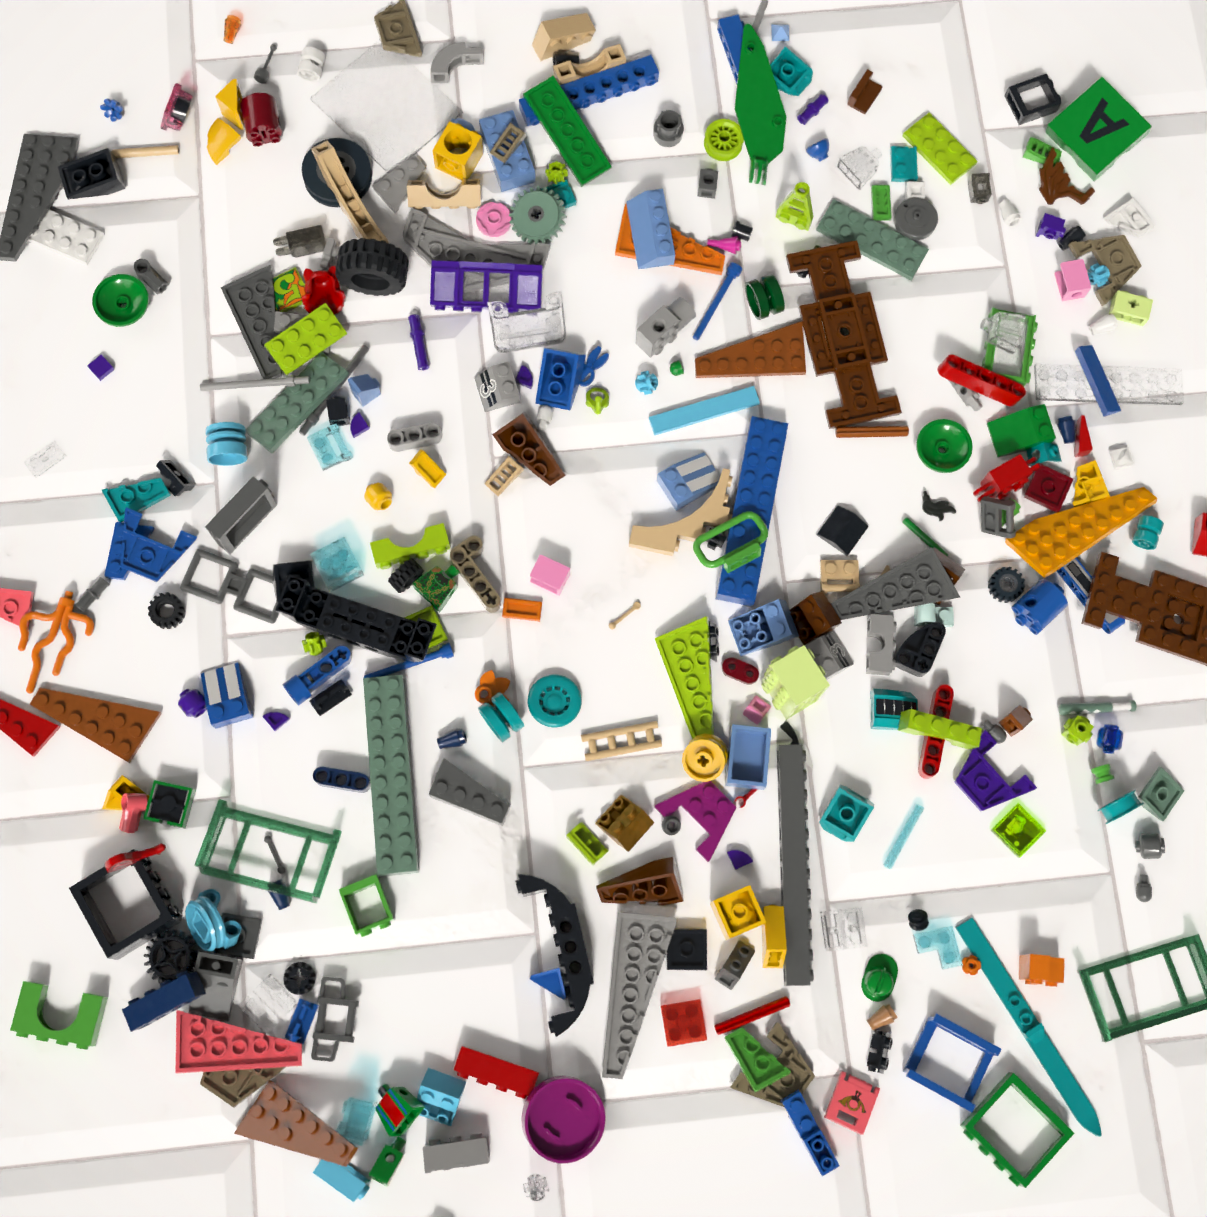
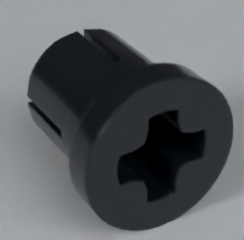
M736 220L731 237L738 236L739 239L749 241L753 228Z

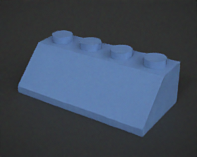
M663 189L644 191L626 202L638 270L674 265L675 250Z

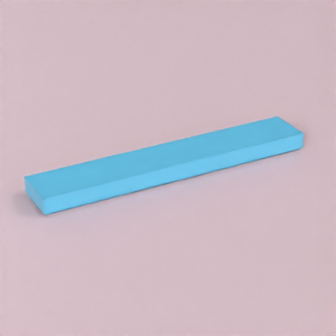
M752 386L650 416L649 422L653 434L656 436L760 404L755 387Z

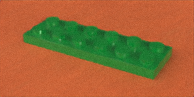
M554 76L549 77L523 93L527 104L581 187L612 168Z

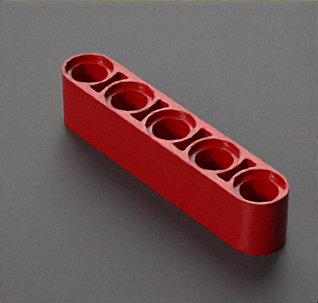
M953 354L948 355L937 367L941 377L1010 407L1015 406L1026 395V390L1020 383Z
M943 684L933 692L929 714L937 716L936 709H940L943 711V718L949 719L954 691L951 686ZM940 690L946 692L947 699L941 698L939 695ZM924 736L918 765V774L921 778L930 779L938 773L945 743L944 739ZM929 746H933L936 749L935 755L929 753ZM925 765L932 767V774L925 771Z

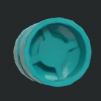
M1141 516L1137 524L1138 530L1134 533L1132 543L1142 549L1155 550L1159 542L1158 535L1162 533L1164 522L1153 516Z

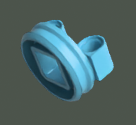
M207 889L199 893L198 898L195 901H190L185 910L186 922L193 939L201 949L208 952H213L215 948L224 947L226 950L234 946L241 933V925L238 922L230 920L223 923L217 910L221 896L215 889Z

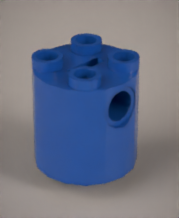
M1040 579L1011 609L1016 615L1015 621L1020 626L1025 625L1034 635H1038L1068 606V601L1060 585Z

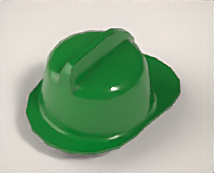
M877 954L867 963L861 988L863 994L869 1000L881 1002L890 997L898 976L897 963L892 957L887 954Z

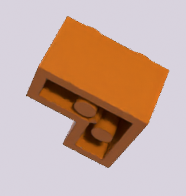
M1038 954L1019 955V980H1025L1027 985H1043V982H1045V986L1057 987V983H1064L1065 958Z

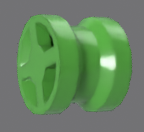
M1110 764L1091 769V772L1095 774L1096 784L1115 779L1114 775L1110 772Z

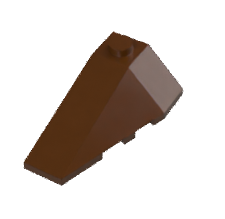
M526 411L492 434L503 451L514 457L520 464L531 470L532 473L549 486L566 476Z

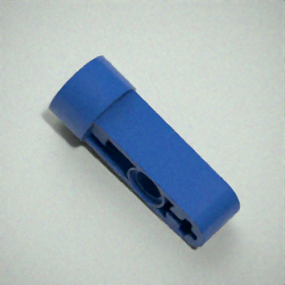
M346 646L336 647L299 676L296 674L292 676L282 686L298 706L312 696L311 693L350 664V650ZM339 654L345 655L346 659L339 658ZM329 664L332 666V669L329 672H323L321 670L322 666ZM311 676V678L314 680V683L312 684L307 677Z

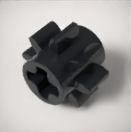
M722 532L706 541L708 542L707 547L714 551L716 547L722 548L727 535Z

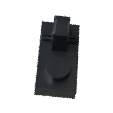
M160 460L156 464L160 474L171 481L168 490L175 497L180 496L184 491H191L194 488L193 483L171 460Z

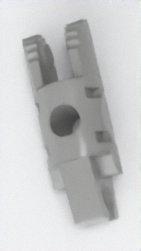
M948 380L967 407L970 405L974 411H979L983 407L978 400L980 395L977 392L967 388L965 393L966 387Z

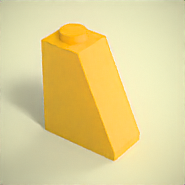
M771 904L764 906L762 911L767 922L762 925V968H783L787 951L784 906Z

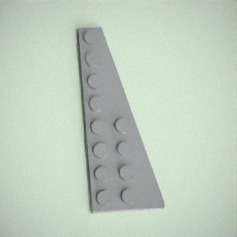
M618 912L602 1078L623 1080L677 924V918Z

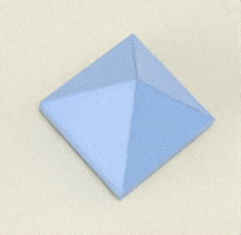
M771 24L772 41H789V24Z

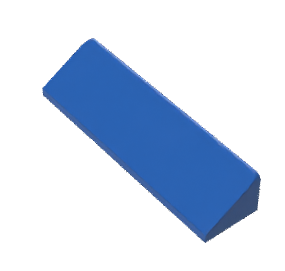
M1093 345L1078 347L1075 353L1103 417L1121 412V408Z

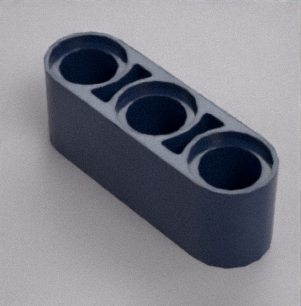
M323 766L317 767L313 771V780L322 787L357 793H366L371 788L370 779L363 773ZM326 772L327 779L318 781V775ZM345 775L347 776V781L342 785L338 784V777ZM362 778L366 779V785L358 788L357 781Z

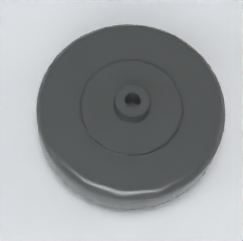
M922 198L904 200L897 207L894 215V225L897 231L911 240L928 238L934 232L938 223V214L935 207Z

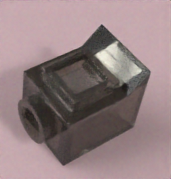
M990 173L971 175L968 182L970 203L984 204L989 201L992 195L989 181Z

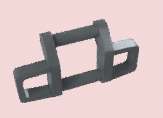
M322 977L320 996L317 1000L319 1008L316 1030L313 1032L312 1037L314 1040L311 1059L333 1062L336 1059L340 1041L354 1043L355 1036H353L356 1007H359V1001L346 1000L345 979ZM327 981L341 983V999L324 997ZM327 1004L348 1006L345 1035L323 1033ZM318 1039L335 1041L331 1057H319L316 1055Z

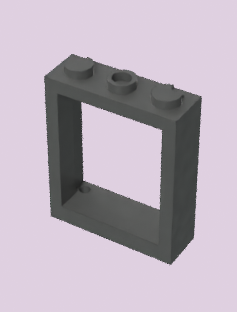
M253 476L205 526L214 541L229 555L277 506L274 501L275 497L268 488L269 485L263 479L257 480Z

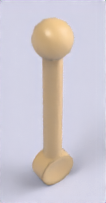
M635 602L633 607L615 622L609 623V628L611 630L615 629L616 625L634 610H639L641 604Z

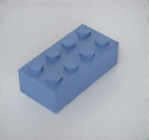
M513 110L479 119L480 133L501 192L536 182L535 170L524 140L505 164L490 154V151L510 123L519 128ZM513 133L510 134L515 139L518 137ZM508 138L506 139L511 145L513 144V141ZM505 144L501 145L506 150H509V147ZM500 149L497 150V152L502 156L505 155V153L502 152Z

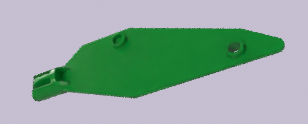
M745 24L734 110L750 158L748 183H752L754 178V184H759L762 174L761 185H766L768 164L783 152L787 116L765 47L752 25Z

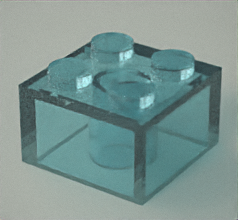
M345 537L310 554L329 592L364 576Z
M357 1096L349 1097L343 1103L342 1113L345 1114L343 1120L339 1121L336 1131L353 1144L365 1145L368 1141L378 1101Z

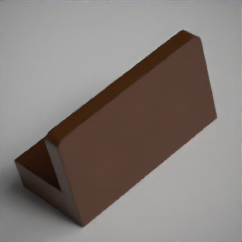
M869 69L866 70L847 103L848 106L864 115L868 112L883 88L871 80L874 72Z

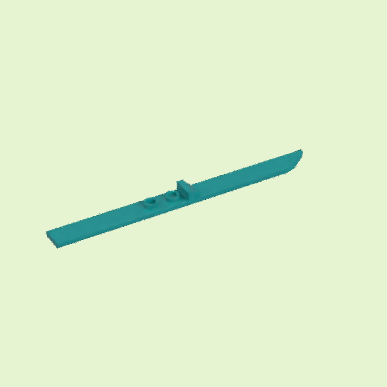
M970 918L957 926L955 929L971 954L976 956L977 960L981 962V970L1077 1122L1085 1130L1101 1137L1102 1131L1094 1108L1045 1033L1043 1024L1038 1022L974 919Z

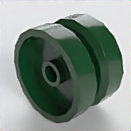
M773 274L762 276L760 282L754 279L745 283L747 301L757 320L769 317L770 312L773 315L784 312V297L780 285Z

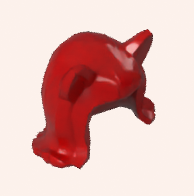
M331 266L328 270L314 272L308 268L304 270L305 295L301 299L304 309L309 314L324 303L328 305L334 315L342 311L346 296L345 292L341 291L340 283L336 277V266Z

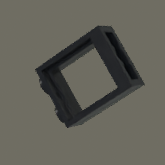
M1047 73L1009 86L1004 95L1019 126L1056 113L1062 104L1061 97L1057 94L1054 83L1049 79ZM1041 86L1049 103L1028 110L1019 93Z

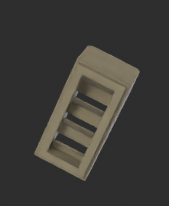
M510 123L490 151V154L505 164L525 139V132ZM513 133L518 137L515 139L510 134ZM507 138L513 141L512 145L506 141ZM505 144L509 147V150H506L501 145ZM500 149L502 152L505 153V155L502 156L497 152V150Z

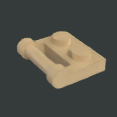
M820 560V590L825 594L827 592H852L860 587L858 560ZM827 580H852V584H828Z

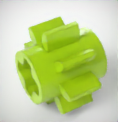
M558 161L549 163V169H545L548 182L552 181L556 185L558 182H565L564 177L568 176L565 164H561Z
M310 632L305 635L306 640H302L304 652H309L312 656L321 654L324 651L323 648L327 647L324 635H319L318 632Z

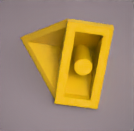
M121 775L108 790L102 809L122 810L121 799L124 793H146L129 778Z

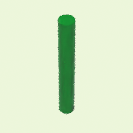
M908 517L903 520L902 523L930 548L935 547L947 557L949 556L946 551Z

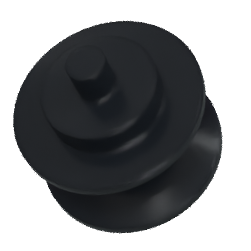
M915 909L908 914L911 929L922 931L928 927L929 920L926 911Z

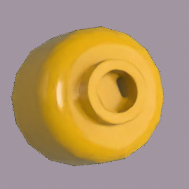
M377 482L367 486L364 499L374 510H385L392 503V493L383 483Z

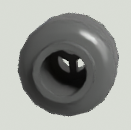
M1158 833L1141 834L1139 841H1135L1136 853H1140L1143 859L1161 858L1162 854L1165 853L1164 838H1161Z

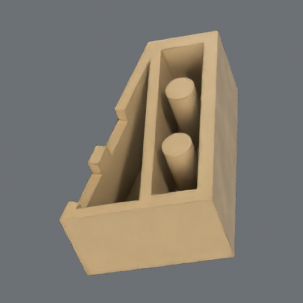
M587 13L541 21L532 42V47L541 62L553 57L554 53L565 52L590 42L596 29Z

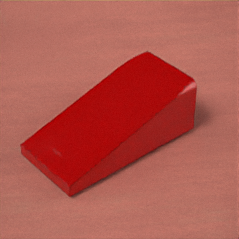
M1081 415L1076 421L1075 458L1088 456L1093 450L1084 415Z

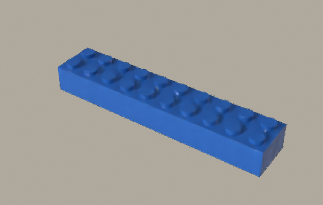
M751 417L732 518L743 512H755L761 517L769 531L789 423ZM746 519L729 528L724 555L760 536L761 531L752 519ZM766 541L760 544V557L728 574L724 569V565H722L716 600L753 607L756 600Z

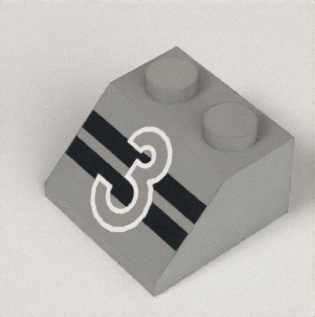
M509 361L493 365L474 378L484 412L520 403V394Z
M834 632L823 635L805 645L806 649L809 648L815 656L814 661L817 666L820 665L824 669L826 680L854 665Z

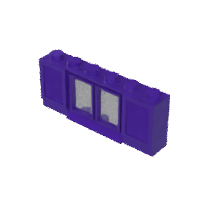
M432 260L430 306L434 307L436 311H445V308H453L455 312H464V309H471V312L481 313L482 310H490V313H500L501 310L508 311V314H519V311H526L528 315H537V312H541L543 265Z

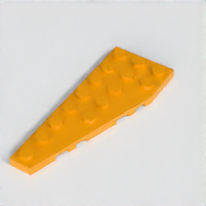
M1145 487L1134 489L1034 519L1016 531L1014 538H1006L1005 543L1045 579L1154 505L1158 498Z

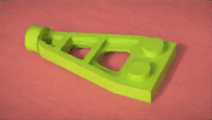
M799 182L796 184L795 188L780 203L775 218L783 223L792 224L800 230L809 231L814 216L810 187L807 183ZM790 206H791V207H794V208H796V209H799V210H801V211H803V212H800V211H798V210H795V209H793V208H790Z

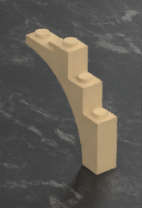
M328 140L313 147L311 150L328 187L334 192L341 210L348 217L358 239L372 238L378 241H386L389 244L387 238L378 228L356 193L334 147Z
M723 468L719 482L712 495L691 515L663 526L645 527L633 525L629 547L673 556L674 551L678 552L680 541L677 538L694 542L698 536L706 532V527H703V525L716 527L732 519V514L729 513L730 508L723 506L727 505L729 494H726V488L731 487L733 476L729 475L730 470Z

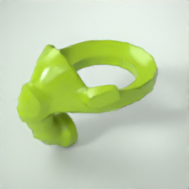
M595 387L587 391L585 404L591 407L595 414H601L602 410L609 406V394L606 390ZM595 391H599L604 394L605 398L596 396L595 400H593L590 395Z

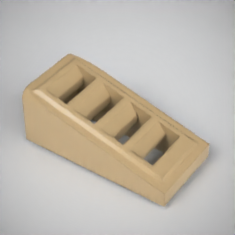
M508 456L484 484L499 497L524 471V468L512 457ZM510 464L516 469L515 472L508 467ZM504 470L511 475L509 478L503 473ZM500 475L506 482H501L497 477ZM496 481L501 486L500 489L493 485L492 482Z

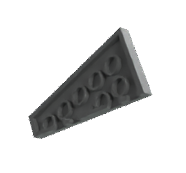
M270 264L220 287L263 379H273L282 376L281 368L264 346L265 343L279 335L274 332L276 304L273 270Z
M931 547L832 602L831 605L840 620L961 597Z

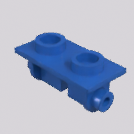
M300 998L284 1038L304 1045L319 1005Z

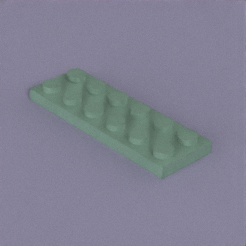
M835 199L816 229L817 232L840 244L857 240L861 255L912 281L929 251L928 248Z
M321 352L297 376H310V383L287 387L246 429L247 435L270 453H273L349 375L348 371Z

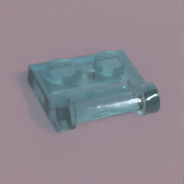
M333 424L306 437L323 471L342 462L349 461L354 457L352 452L348 450L339 432L338 424ZM328 435H333L342 454L336 456L327 437Z

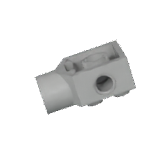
M682 297L677 298L670 306L663 305L637 328L635 344L650 358L654 355H659L663 351L664 346L667 343L671 344L677 338L678 332L696 317L694 308Z

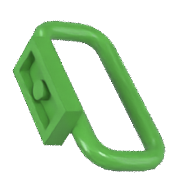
M752 511L743 512L698 536L693 543V551L703 566L716 568L724 565V569L728 574L761 556L760 544L766 541L768 529L757 513ZM746 519H752L761 531L759 537L716 560H708L700 548L703 542Z

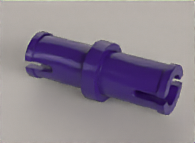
M820 94L813 103H809L806 109L797 116L799 123L806 125L813 116H817L820 110L828 104L827 96Z

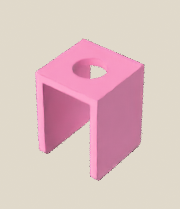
M1078 259L1062 262L1060 264L1061 271L1054 273L1061 300L1068 301L1085 298L1092 287L1084 260Z
M539 555L530 573V577H532L530 582L560 596L570 576V568L546 556Z

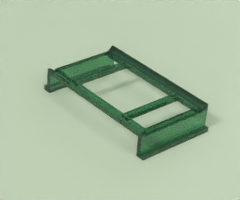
M219 799L194 866L198 867L200 873L317 904L318 899L321 897L342 831L334 829L333 834H328L228 808L227 801ZM226 819H231L245 824L228 870L209 867ZM251 825L306 839L289 887L234 873ZM312 841L328 844L329 846L313 893L296 889Z
M1199 934L1077 971L1101 1034V1041L1104 1043L1112 1041L1114 1038L1207 1010V954ZM1184 946L1187 947L1206 999L1190 1004L1187 1001L1169 953L1171 950ZM1162 954L1182 1006L1129 1022L1110 969ZM1100 972L1104 974L1122 1025L1110 1029L1107 1026L1090 979L1091 975Z

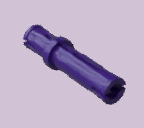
M410 315L408 317L411 330L410 338H412L417 368L419 371L429 369L423 337L425 334L421 327L420 315Z

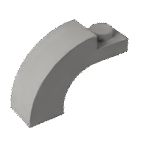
M465 42L451 44L443 48L432 61L430 68L431 83H449L450 73L458 66L484 65L483 48H465Z

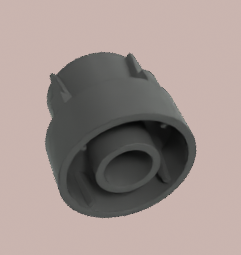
M673 110L661 111L653 127V137L659 145L674 147L681 142L684 131L681 114L679 115Z

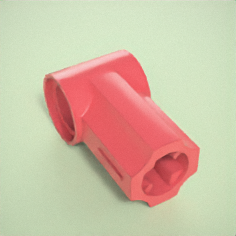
M124 793L121 799L123 812L119 829L126 833H135L138 831L141 813L147 807V796L144 793Z

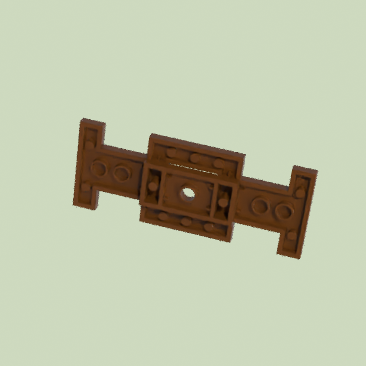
M857 240L786 254L790 274L808 271L815 298V303L800 305L798 308L815 376L819 377L834 373L842 407L825 410L829 429L887 418L902 413L897 395L879 399L871 366L887 363L886 349L871 292L852 293L845 263L861 259ZM847 328L849 335H842L840 329Z
M1101 551L1098 554L1081 624L1101 629L1105 614L1108 613L1137 623L1136 626L1139 627L1135 642L1207 666V587L1158 570L1152 571L1149 586L1115 575L1120 557ZM1175 614L1180 616V624L1174 621Z

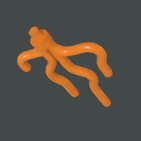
M66 591L64 597L59 598L57 608L53 613L45 614L31 611L23 615L20 620L21 638L18 645L19 651H24L29 639L27 624L29 620L53 621L48 636L36 643L32 649L33 668L26 688L28 694L34 692L41 669L40 651L55 640L59 626L66 638V645L59 651L52 670L54 676L60 674L65 657L74 647V637L68 627L69 620L73 619L86 623V636H91L93 633L94 622L91 617L72 611L75 601L72 600L73 592Z

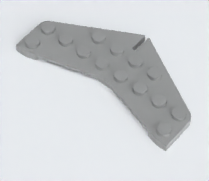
M413 208L410 209L403 230L404 242L430 266L432 260L543 265L544 271L551 248L550 244H543L542 242L537 244L535 242H532V244H480L472 242L432 220L422 211ZM464 272L466 280L463 286V293L483 289L484 273ZM490 273L489 288L509 284L510 274Z

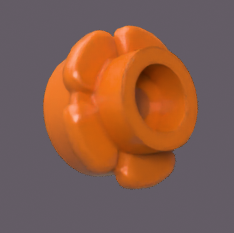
M969 955L962 959L961 964L964 973L976 975L978 970L981 969V962L977 960L976 956Z

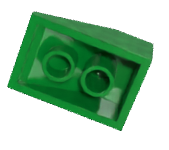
M1045 404L1025 408L986 424L997 458L1024 452L1043 442L1052 443L1056 439Z

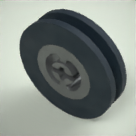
M329 138L315 144L313 147L328 140L334 147L350 182L361 200L368 192L372 182L370 160L364 149L357 143L344 138ZM311 147L303 159L301 170L306 190L318 203L338 208L340 205L334 192L328 187L311 150L313 147Z

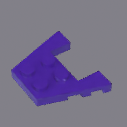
M986 730L981 733L979 747L972 749L954 781L980 812L1037 789L1036 785L1026 774L1010 787L988 763L983 755L994 747L997 742Z

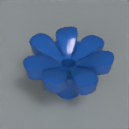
M104 99L105 104L100 105V109L105 111L104 116L106 118L110 116L112 122H116L117 119L121 120L123 117L121 113L123 106L115 99Z

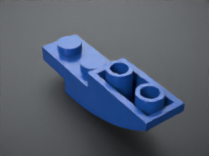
M797 1090L781 1099L793 1127L821 1176L823 1177L840 1167L801 1092Z

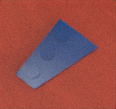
M115 522L104 577L125 581L130 572L120 568L123 522ZM138 525L135 533L148 538L150 534L152 535L155 528L153 526Z

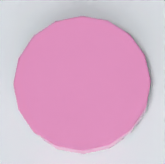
M488 202L478 209L476 225L479 231L486 236H502L511 227L509 222L512 220L509 216L511 212L502 203Z

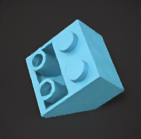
M428 1068L417 1099L425 1106L419 1115L441 1124L452 1126L467 1081Z

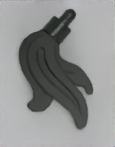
M923 491L922 510L924 513L938 517L939 521L944 519V513H956V509L948 505V501L941 500L933 503L930 500V495H927V491Z

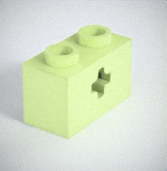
M1118 290L1112 297L1109 315L1114 314L1117 320L1144 326L1150 318L1153 299H1149L1144 295L1138 296L1130 294L1128 291Z

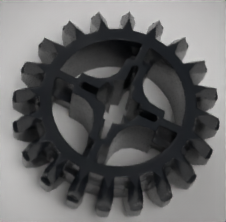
M166 930L164 931V937L160 933L157 934L158 941L155 939L150 940L153 947L146 946V949L150 950V954H144L145 958H149V961L144 962V966H151L146 972L148 974L154 972L151 978L156 980L159 977V984L163 983L165 979L166 981L170 979L174 981L177 979V974L186 970L188 973H191L190 969L195 968L193 962L196 961L197 957H194V954H198L199 949H192L197 943L195 941L189 943L192 939L190 935L185 937V932L183 931L178 935L177 930H173L170 934ZM179 941L184 947L173 950L167 942ZM161 948L163 956L157 963V954ZM187 952L186 963L184 967L181 968V958ZM170 953L176 954L173 957L174 961H168V959L170 958ZM170 965L172 969H175L176 973L167 975L160 968Z

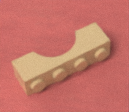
M617 44L603 49L595 59L587 63L574 64L569 60L554 65L553 76L559 85H563L625 64L626 57L621 45Z
M464 179L458 189L448 194L434 191L426 180H408V207L413 209H422L423 207H431V209H440L441 207L457 209L459 206H467L469 209H475L481 206V180Z

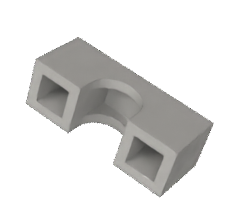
M870 614L867 618V637L877 638L881 642L882 649L878 652L870 651L866 655V674L889 676L892 670H895L896 660L893 659V652L896 650V640H893V633H896L897 623L894 621V615Z

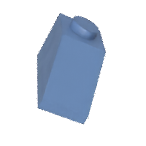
M369 374L348 379L351 392L362 407L381 395L379 389L381 385L375 377L372 379Z

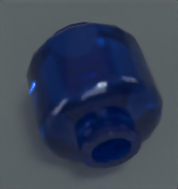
M1104 724V727L1098 729L1096 745L1102 749L1103 753L1114 754V751L1122 748L1124 733L1120 730L1119 726Z

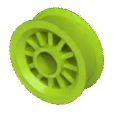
M729 119L713 121L705 132L704 148L707 154L718 161H730L736 158L742 150L744 141L740 126Z

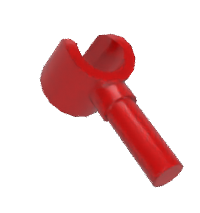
M751 789L748 793L744 794L743 796L736 797L734 803L739 798L743 799L744 804L739 807L743 808L746 805V801L749 799L750 796H752L757 791V789Z

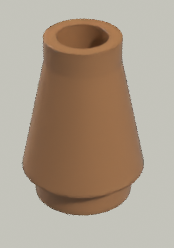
M890 1004L879 1008L866 1021L871 1029L875 1030L894 1023V1020L898 1017Z

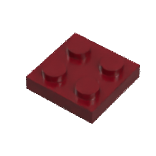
M1042 465L1034 472L1024 498L1057 513L1060 511L1074 479Z

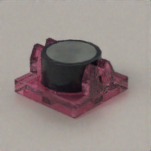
M178 83L174 84L163 113L160 129L165 131L168 128L177 131L181 130L193 96L181 90L182 85Z

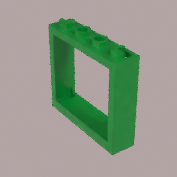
M1008 1072L960 1125L964 1129L962 1133L970 1141L974 1140L979 1145L977 1147L979 1151L986 1157L989 1155L994 1160V1166L1001 1172L1004 1170L1009 1175L1008 1179L1016 1187L1020 1186L1026 1188L1075 1134L1013 1072ZM1010 1086L1060 1134L1057 1140L1024 1176L973 1127Z

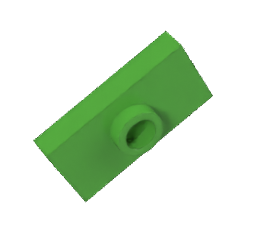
M872 185V219L875 221H891L890 185Z

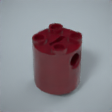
M257 92L243 98L240 102L248 141L252 142V145L255 147L280 142L282 129L274 96L268 93Z

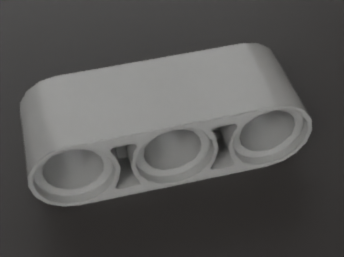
M434 422L392 430L387 435L388 445L394 452L435 445L442 439L441 428ZM431 431L438 432L436 436L428 435ZM412 435H419V438L416 440L410 439ZM395 438L401 439L397 444L392 443V440Z

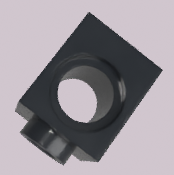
M335 396L326 400L331 427L350 425L345 397Z

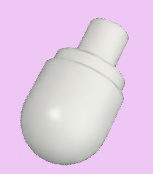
M544 405L539 409L537 421L539 422L538 430L545 431L546 425H549L552 421L553 409L550 406Z

